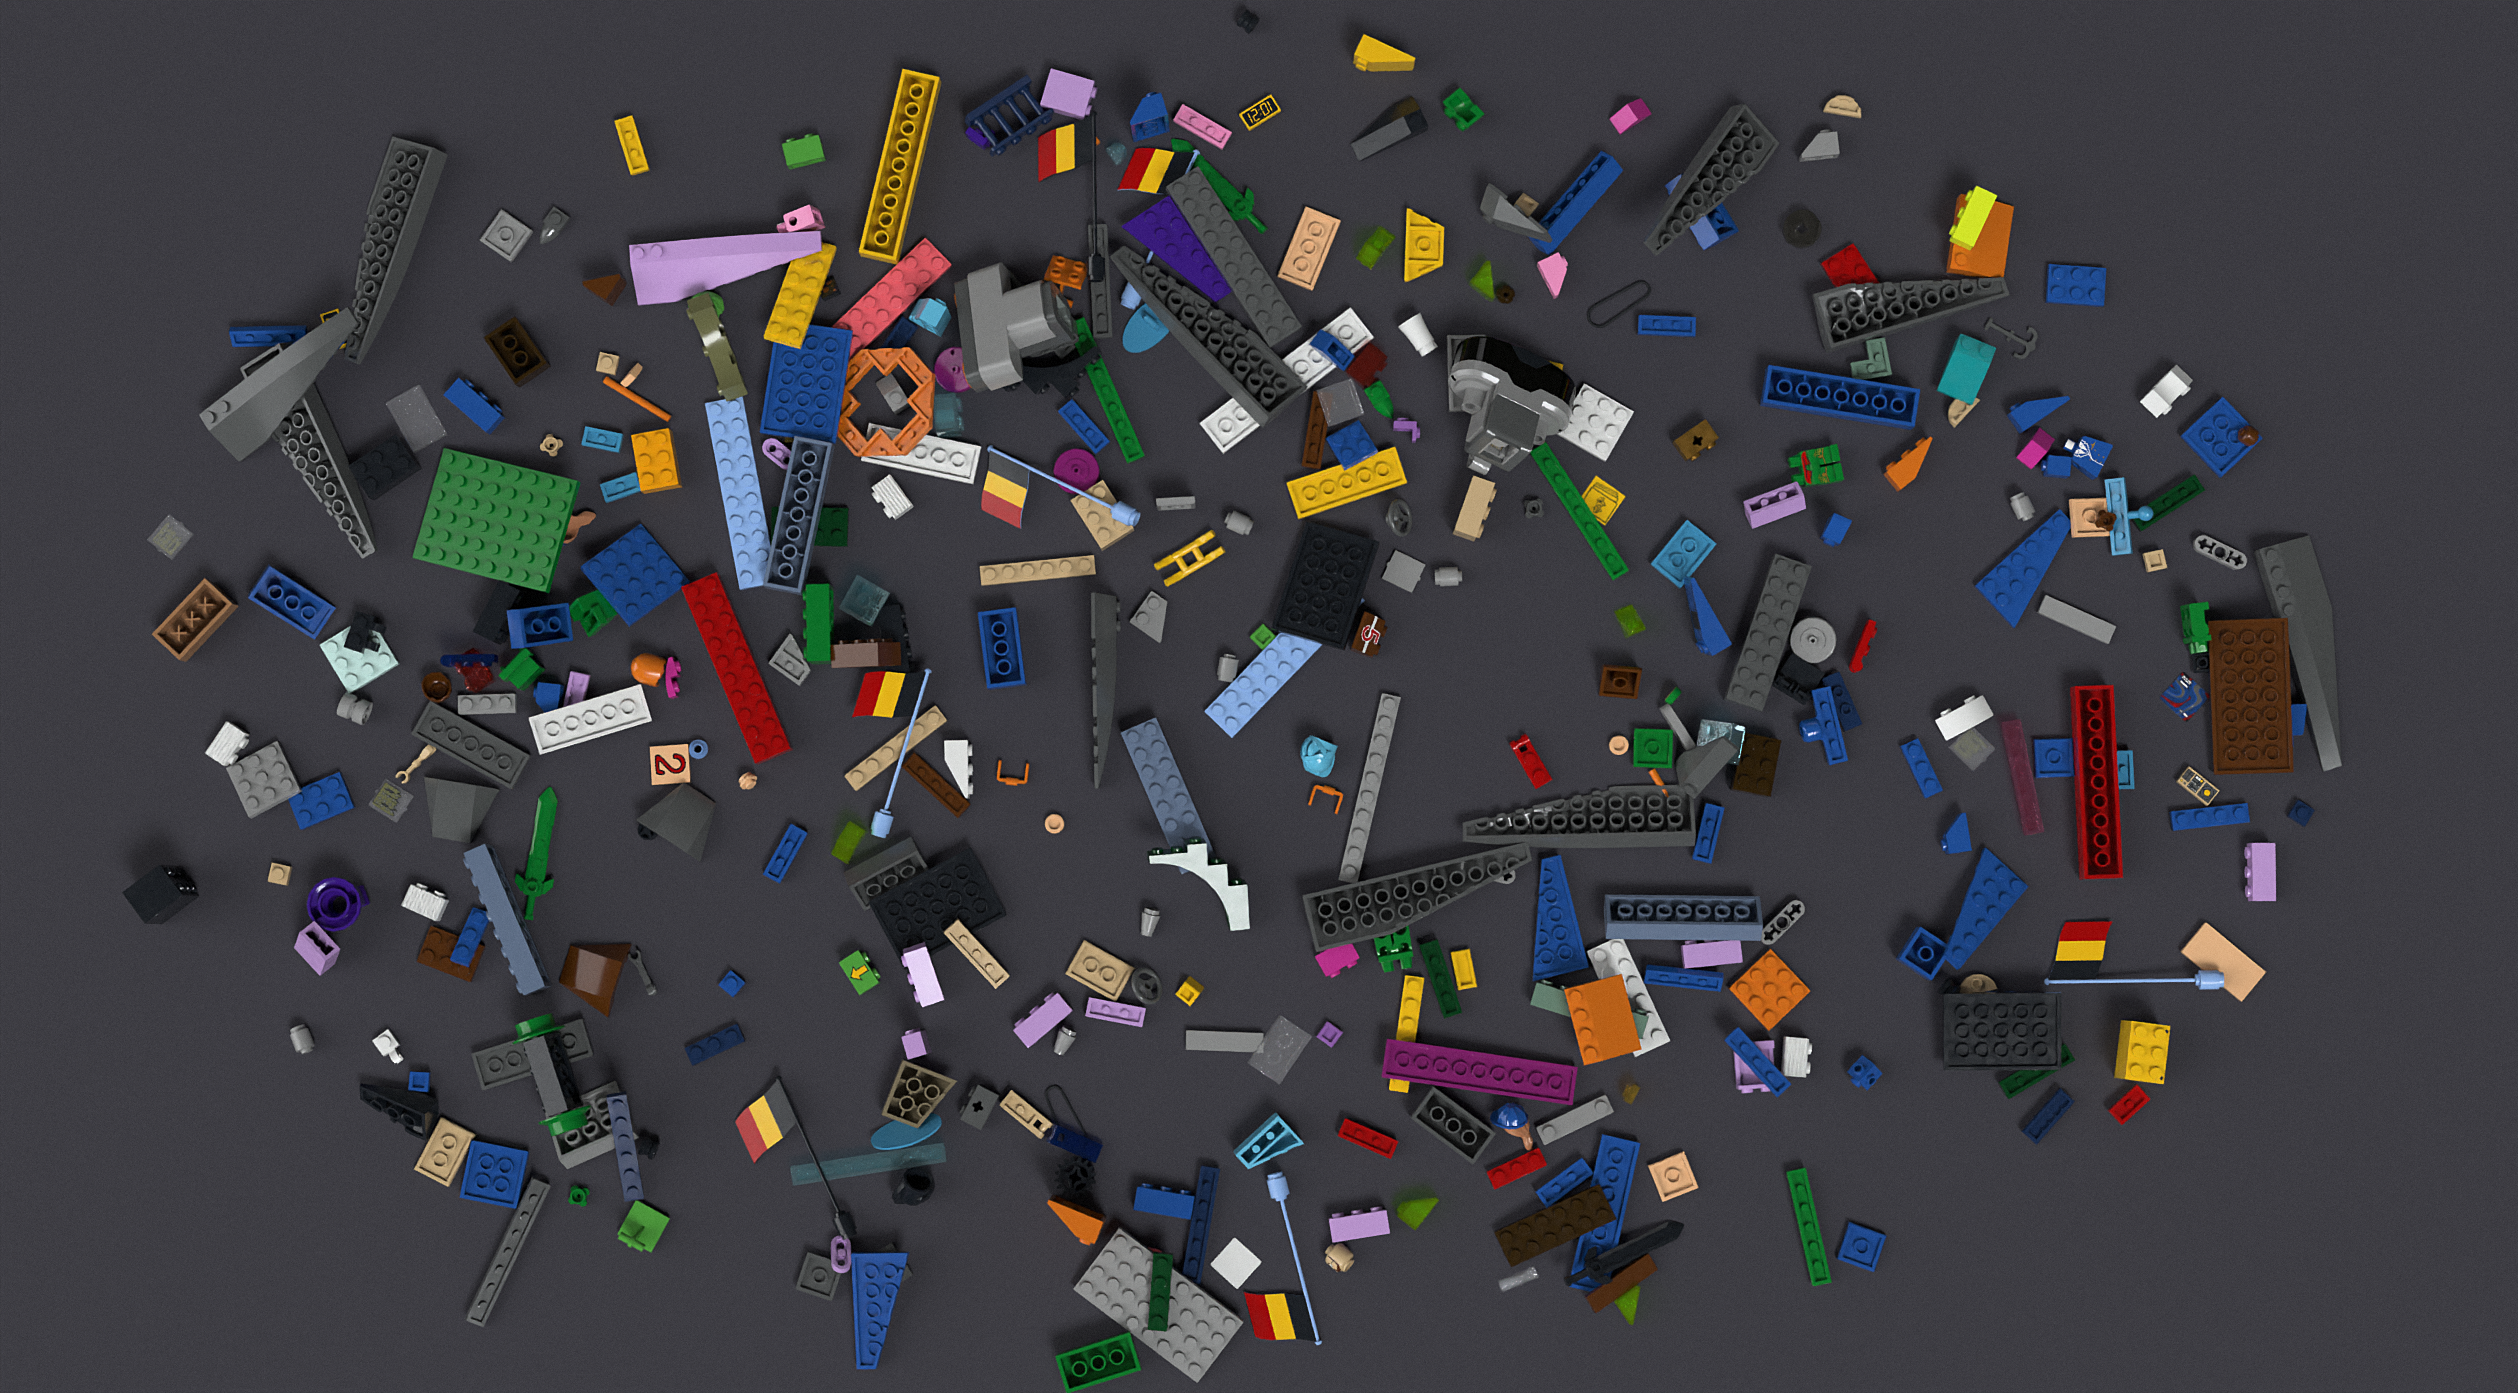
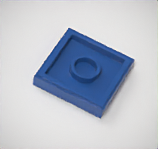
M2073 738L2033 740L2035 778L2075 776Z
M1849 1222L1836 1259L1874 1272L1887 1235Z

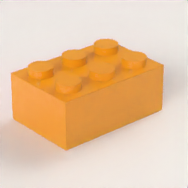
M666 428L631 435L641 492L647 494L682 487L673 432Z

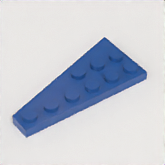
M2060 509L1974 586L2012 628H2015L2071 528L2070 519Z
M1986 847L1981 852L1980 861L1975 868V874L1962 903L1961 912L1956 919L1955 928L1943 954V958L1956 970L1962 967L2029 887Z
M1561 855L1541 860L1532 981L1589 967Z
M909 1252L851 1253L857 1369L878 1368Z

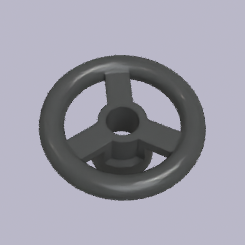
M1395 499L1389 506L1388 513L1386 514V523L1399 537L1409 534L1412 528V514L1405 501ZM1398 505H1401V506L1403 507V509H1404L1406 515H1404V514L1400 511V508H1399ZM1404 521L1407 522L1405 530L1400 531L1402 523Z
M1138 968L1132 975L1131 985L1133 992L1141 1002L1155 1004L1162 995L1161 980L1150 968ZM1141 973H1147L1151 978L1144 981L1138 976ZM1155 983L1157 992L1153 998L1151 990L1152 985Z

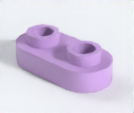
M774 438L767 439L762 446L763 453L779 467L787 470L788 464H785L784 460L785 458H790L791 451ZM771 446H776L774 452H770Z
M836 1236L832 1239L830 1247L831 1266L834 1271L845 1273L851 1267V1243L848 1238L843 1240L841 1236Z

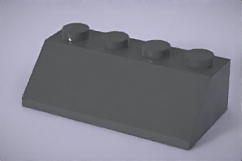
M909 837L847 870L843 874L850 890L863 910L866 911L871 908L868 903L869 901L929 870V867L912 837Z

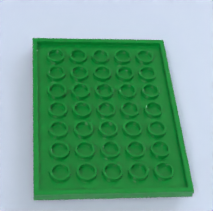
M444 448L412 558L549 593L581 482Z

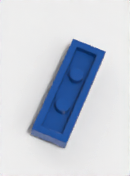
M1638 315L1637 335L1695 337L1696 317Z
M1073 399L1058 411L1095 455L1110 443Z
M1917 738L1900 746L1924 799L1943 791L1919 739Z
M1705 803L1693 851V860L1712 863L1724 807Z
M790 824L763 875L781 884L808 833Z
M472 908L450 960L466 967L470 966L489 923L485 911Z
M1581 1157L1535 1192L1543 1204L1548 1207L1594 1173Z

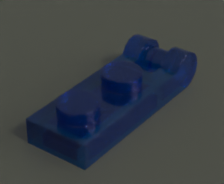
M443 655L440 658V663L449 668L455 666V664H461V667H473L474 663H481V667H492V663H498V655Z
M1053 1124L1051 1128L1053 1131L1051 1136H1048L1046 1142L1096 1163L1103 1147L1102 1144L1062 1126ZM1060 1133L1065 1135L1063 1142L1057 1140Z

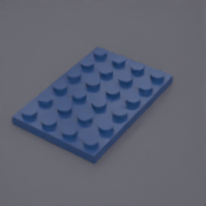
M809 325L801 349L773 342L760 426L761 434L788 438L798 436L836 444L853 338L852 330Z

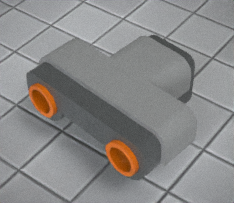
M1000 262L968 273V278L954 283V299L958 312L963 355V373L968 385L977 393L988 389L992 391L1022 381L1023 357L1040 356L1073 345L1079 340L1077 323L1071 316L1069 303L1052 281L1044 283L1042 280L1012 290L1010 273Z

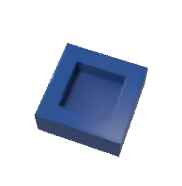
M730 970L719 983V986L729 995L735 997L746 982Z
M410 1071L408 1091L429 1092L431 1072Z

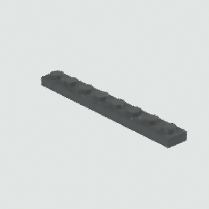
M534 1177L531 1178L464 1318L466 1321L484 1327L551 1187L550 1184Z

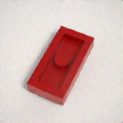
M2135 1085L2107 1111L2120 1125H2123L2150 1098L2138 1085Z

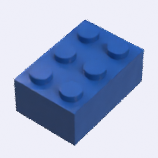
M569 603L507 610L511 649L573 641Z

